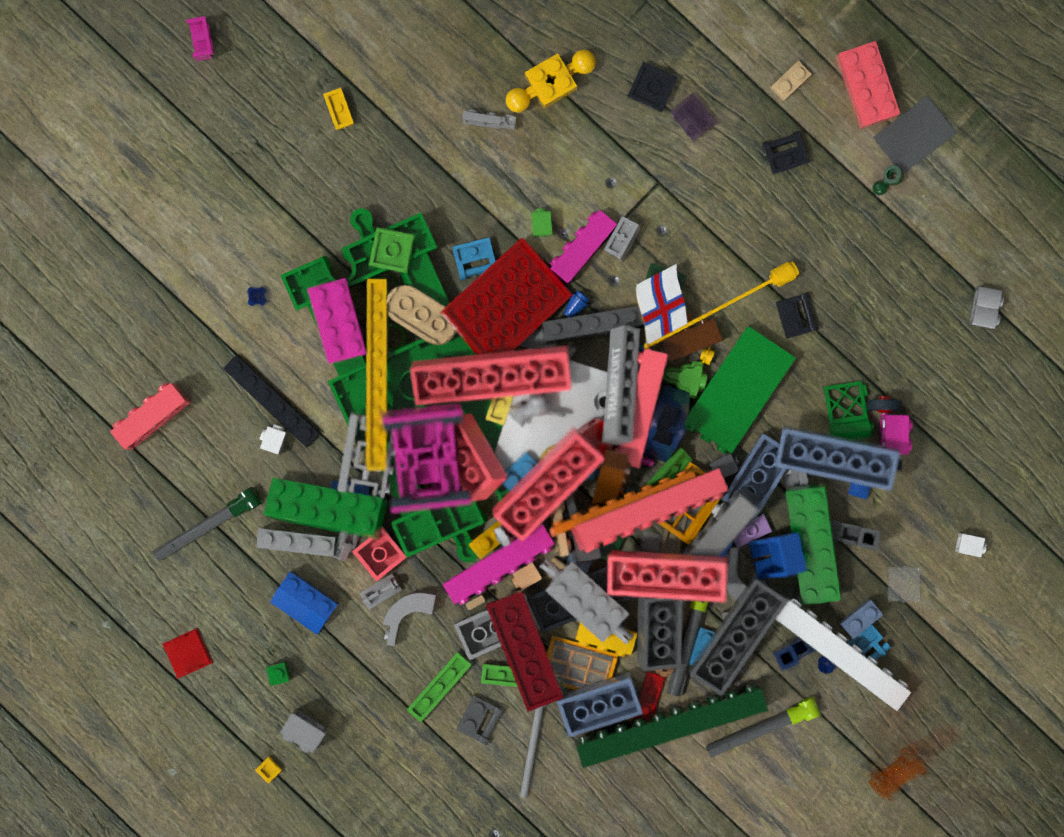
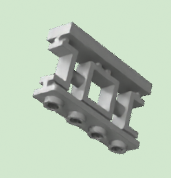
M351 412L338 491L353 493L356 483L373 486L372 496L384 498L385 494H389L390 482H387L388 475H392L394 464L390 463L391 456H395L393 430H391L388 452H386V471H384L382 489L378 490L379 482L369 480L371 471H366V464L359 463L361 446H366V441L359 439L357 447H354L358 421H361L360 429L366 430V415ZM351 459H354V468L363 469L362 479L352 477L351 485H348Z

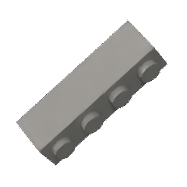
M258 528L256 548L333 557L337 537Z

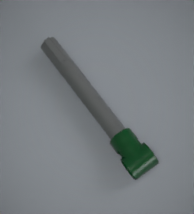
M250 487L238 494V498L229 501L226 507L152 551L155 559L160 562L233 516L236 518L243 514L244 511L247 510L248 512L260 505L262 502L254 488Z

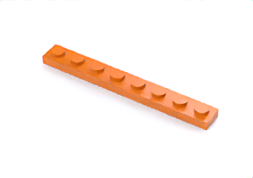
M687 470L676 474L677 478L675 479L665 478L660 480V485L655 487L652 484L641 488L642 492L640 493L630 492L625 494V499L620 501L617 498L606 502L607 506L600 508L598 505L588 509L589 513L582 515L580 512L571 516L572 520L564 522V519L553 523L554 527L549 531L552 537L573 529L577 525L696 478L694 471L690 473Z

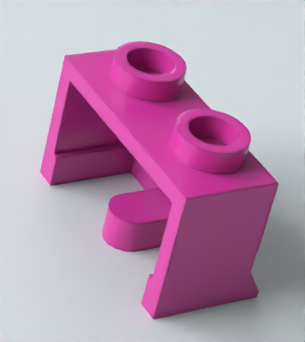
M206 17L186 19L187 24L190 26L195 53H192L193 58L196 61L213 59L214 49Z

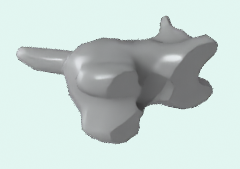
M545 393L530 394L527 402L520 401L509 407L510 411L508 412L509 415H512V419L519 423L521 427H524L525 420L532 416L552 415L562 418L566 417L565 413L551 409Z

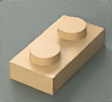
M798 61L770 88L784 102L812 74Z

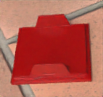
M198 628L162 644L177 679L213 663Z

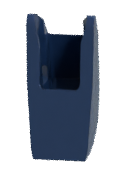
M668 385L664 386L653 411L643 455L663 462H667L670 459L685 430L690 400L689 392Z

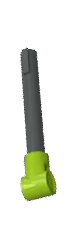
M691 600L689 606L691 612L681 644V667L675 668L674 672H672L666 693L680 697L682 695L687 677L686 672L703 612H706L709 601Z
M814 696L808 697L798 702L797 706L786 709L785 713L706 746L710 758L791 723L795 725L802 720L809 721L821 715Z

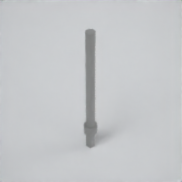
M546 705L535 709L520 797L527 798L543 707H546Z

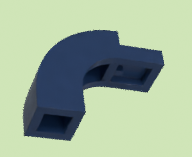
M797 636L777 647L773 654L781 671H784L800 663L799 660L816 651V649Z

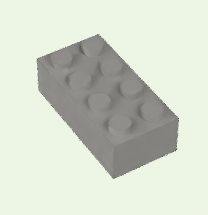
M524 592L523 595L537 630H539L540 626ZM487 609L454 623L469 660L501 647Z

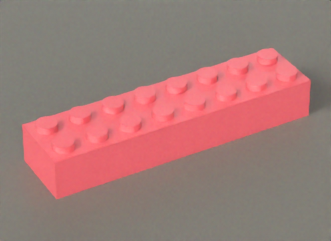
M568 346L413 361L410 368L416 405L567 391L572 388Z
M716 469L577 525L571 531L579 550H585L587 553L600 547L599 544L602 542L605 546L617 540V536L621 535L622 538H625L635 533L637 528L639 531L647 529L653 525L654 521L657 524L670 519L671 514H674L676 517L689 511V507L692 510L706 504L708 499L710 503L724 497L723 493L728 488L720 469Z

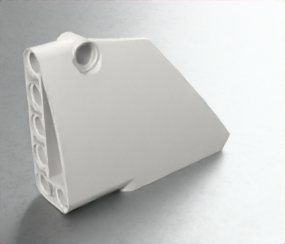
M569 360L572 378L571 390L545 393L551 409L565 413V418L552 415L528 417L524 422V427H521L519 423L512 419V415L508 413L495 451V455L504 471L526 451L536 462H539L573 427L579 429L594 418L604 420L605 408L601 407L600 399L606 397L608 372ZM530 394L514 396L511 406L520 401L527 402Z

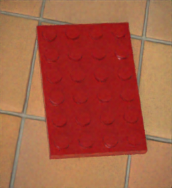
M522 237L440 313L477 355L511 352L564 304L572 294Z

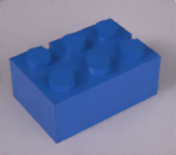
M798 533L769 536L749 541L752 558L771 555V558L753 562L757 578L784 577L807 571L806 560L801 548L802 542Z

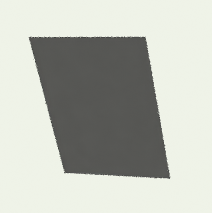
M927 95L873 138L891 162L905 173L955 135L956 132Z

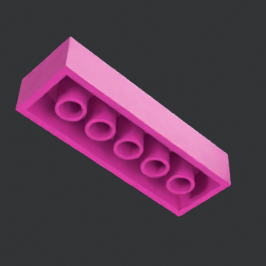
M541 523L523 541L517 538L506 547L503 546L444 582L443 586L453 603L457 604L459 602L462 605L470 600L471 594L476 593L478 595L487 589L486 585L492 582L495 585L503 580L502 575L507 572L511 575L518 571L520 564L525 562L527 565L536 560L535 555L542 552L544 555L551 551L554 542Z

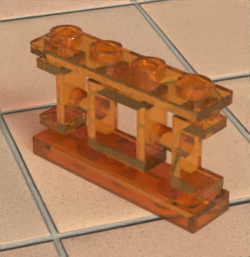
M906 748L898 751L901 757L894 759L895 762L882 772L878 771L876 773L877 776H873L871 773L868 775L871 779L868 783L884 800L886 798L890 801L894 800L891 794H896L898 792L897 789L912 778H917V774L922 778L929 774L920 760Z

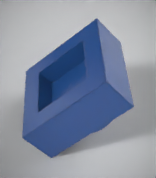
M851 482L847 494L867 500L871 486Z

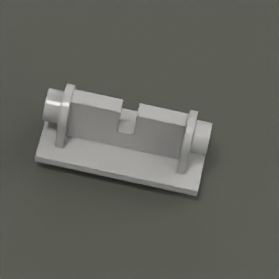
M392 573L360 592L364 604L367 605L368 609H371L402 589Z

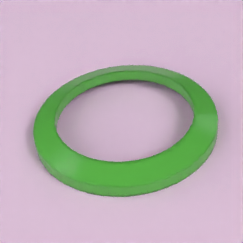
M389 323V327L398 328L403 335V340L399 346L394 348L388 347V351H396L404 346L406 333L400 325Z

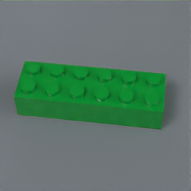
M272 478L263 515L272 520L379 540L387 502L383 498Z
M826 484L789 487L786 489L791 531L792 533H798L801 539V548L806 560L807 569L805 572L798 573L802 605L841 601V588Z

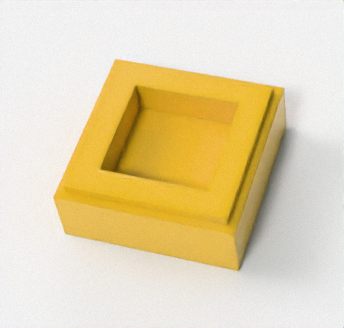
M270 756L255 769L268 784L283 770Z

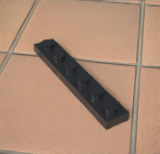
M237 355L223 368L306 448L318 437L320 433Z

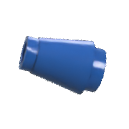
M578 290L576 293H573L563 313L569 318L575 317L589 305L590 299Z

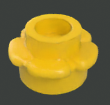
M708 347V350L703 349L700 359L703 360V364L710 365L714 357L715 351L711 347Z

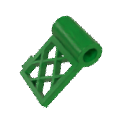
M862 381L824 386L830 435L853 440L871 438V434L874 433L873 422H869L864 398L868 396L866 384L862 385ZM858 386L859 395L856 399L846 393L850 387ZM836 389L842 394L837 402L829 398L828 390ZM843 396L853 402L848 410L838 404ZM856 404L862 408L863 415L854 416L849 411ZM835 407L845 412L841 419L833 420L832 411Z

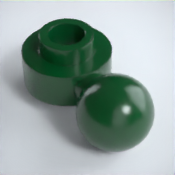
M896 165L888 166L883 172L884 179L878 180L873 184V192L876 195H884L889 184L892 186L900 184L904 178L902 169Z

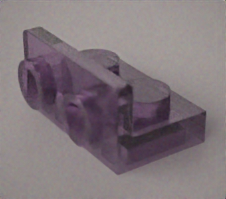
M693 93L677 104L671 111L675 121L681 125L687 136L693 141L697 140L717 123Z

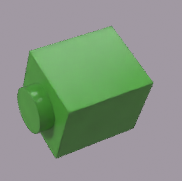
M546 208L535 209V212L531 213L533 238L552 236L551 211H547Z

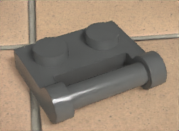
M473 695L456 730L482 744L488 745L490 741L488 738L499 716L503 715L504 710ZM489 709L493 713L482 735L476 732Z

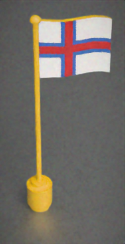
M792 261L790 263L785 262L770 271V280L688 323L685 302L677 278V264L636 285L637 303L645 328L646 343L644 344V349L649 350V347L770 283L781 287L791 282L799 275L797 266Z

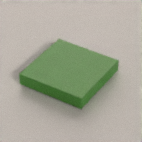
M376 227L369 266L407 273L415 235Z

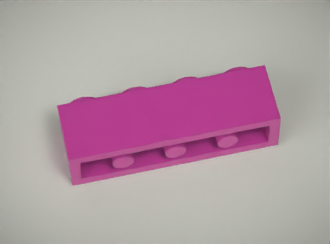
M601 210L597 213L593 212L588 217L587 221L589 223L586 227L581 226L574 234L577 236L573 242L569 240L562 250L565 252L560 257L557 255L550 263L552 265L551 271L567 285L617 226Z

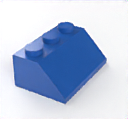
M294 571L288 573L270 603L316 635H318L339 604Z

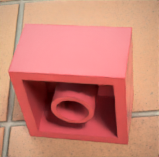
M385 527L381 529L379 540L368 538L352 551L376 582L406 558L402 548Z

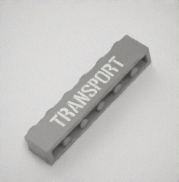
M627 325L610 330L603 442L618 446L633 441L640 329Z

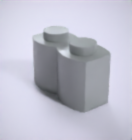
M976 287L969 325L995 329V326L999 325L1001 316L998 314V309L1002 307L1004 302L1002 291Z

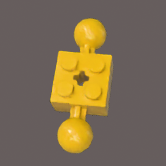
M579 50L573 55L572 62L565 66L557 53L525 72V78L530 87L525 90L522 88L511 89L505 99L507 107L513 112H523L528 108L530 99L536 96L543 109L568 96L577 90V85L571 76L577 72L580 74L592 72L596 66L595 55L589 50ZM548 78L555 79L553 85L551 83H546L548 81Z

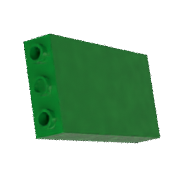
M747 326L689 411L685 428L692 433L695 431L700 433V438L708 444L712 441L718 445L716 449L726 455L727 452L732 454L796 358Z

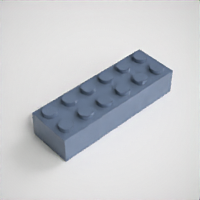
M783 425L775 466L891 491L900 452L896 448Z

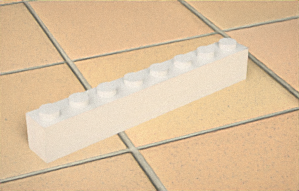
M794 598L791 601L787 599L788 602L776 617V620L898 711L911 694L906 689L908 685L900 679L895 681L891 678L893 674L886 668L879 669L876 666L878 664L877 661L870 656L867 659L862 656L861 653L863 651L854 644L852 647L846 643L848 639L840 633L837 635L831 632L832 627L823 621L820 624L816 621L817 616L810 610L804 612L800 608L802 604Z

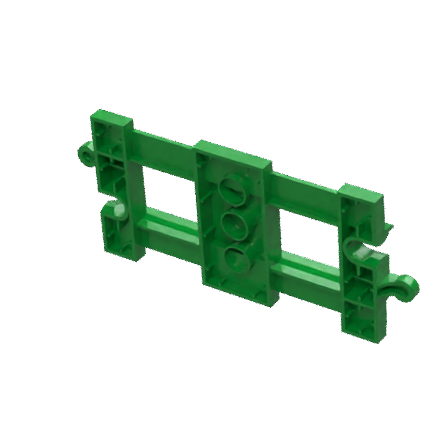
M364 208L356 209L350 216V223L359 232L361 239L341 249L344 258L352 264V274L347 278L349 289L367 282V279H373L391 271L369 266L375 229L373 227L374 220L372 214ZM420 212L385 228L415 235L408 272H400L406 286L416 288L446 307L449 301L427 254L438 248L422 213ZM322 256L280 275L295 310L298 312L308 307L317 329L318 325L308 288L337 281L332 276V265L328 256ZM457 331L454 337L445 344L434 345L424 339H420L386 355V412L404 410V408L418 409L432 407V405L460 404L463 414H472L494 454L503 429V425L486 419L492 398L425 405L415 404L410 369L413 361L477 355ZM365 354L334 362L338 377L328 381L347 426H349L351 412L366 415L367 356ZM358 421L354 441L356 446L359 439L366 441V430L360 429L361 421ZM388 430L386 434V452H388L391 430ZM362 445L361 451L366 450V446ZM391 456L390 463L394 464L392 475H388L387 482H390V492L393 498H400L396 457ZM502 483L494 492L498 495L500 502L510 491ZM416 484L417 489L426 488L424 484ZM471 501V504L399 511L402 518L391 522L406 558L453 537L457 545V556L461 561L470 563L475 561L478 556L468 545L473 541L468 530L487 522L488 519L485 512L478 507L477 502Z

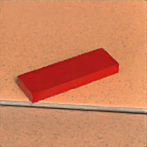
M647 671L639 695L643 714L632 717L631 724H634L633 720L644 717L645 720L652 718L651 715L655 713L666 677Z

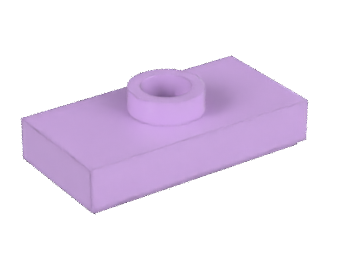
M764 514L750 520L736 535L733 541L737 548L772 532Z

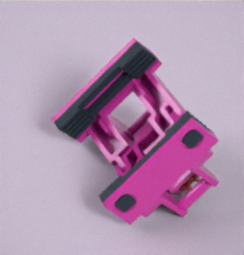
M460 404L432 405V407L404 408V410L381 412L383 431L393 430L400 498L391 499L392 512L471 504L470 491L459 490L453 423L463 422ZM433 446V455L417 456V453L432 451ZM441 479V487L416 488V484L440 482Z

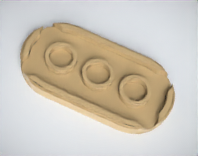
M408 285L394 288L388 294L387 313L390 318L428 343L442 345L449 342L456 334V330L440 313L445 306L416 288Z

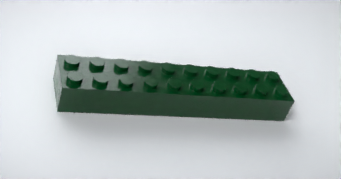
M751 683L743 686V690L736 691V689H731L720 697L717 694L709 696L707 701L699 702V700L688 703V707L681 708V706H676L665 714L662 711L651 715V719L645 720L644 717L633 720L634 724L626 725V723L615 725V729L610 731L607 728L596 732L597 735L589 737V734L579 736L575 744L582 768L767 712L769 710L763 690L759 685Z

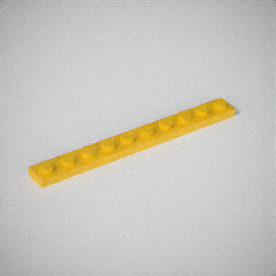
M367 279L366 471H386V431H383L381 412H386L387 279Z

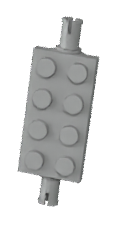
M549 558L544 560L550 567L542 563L540 568L552 577L551 584L545 590L599 640L604 642L612 633L624 644L629 642L624 635L630 640L632 639L633 634L621 625L629 613L571 561L564 569H559Z

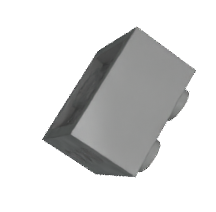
M295 709L280 734L283 735L282 738L287 742H295L300 745L299 749L303 752L314 753L328 728Z

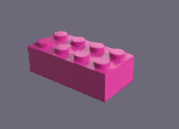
M344 278L308 288L328 364L367 354L347 279Z

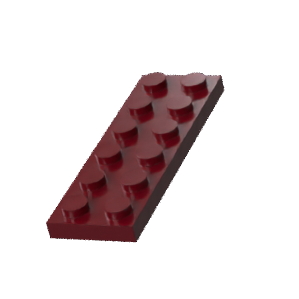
M522 590L485 604L527 712L564 698Z

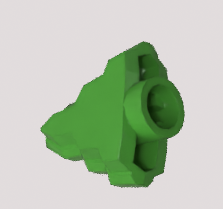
M693 361L692 364H683L680 368L669 367L664 369L662 379L667 383L676 385L677 389L689 392L690 398L697 399L699 389H705L707 374L703 373L702 362Z

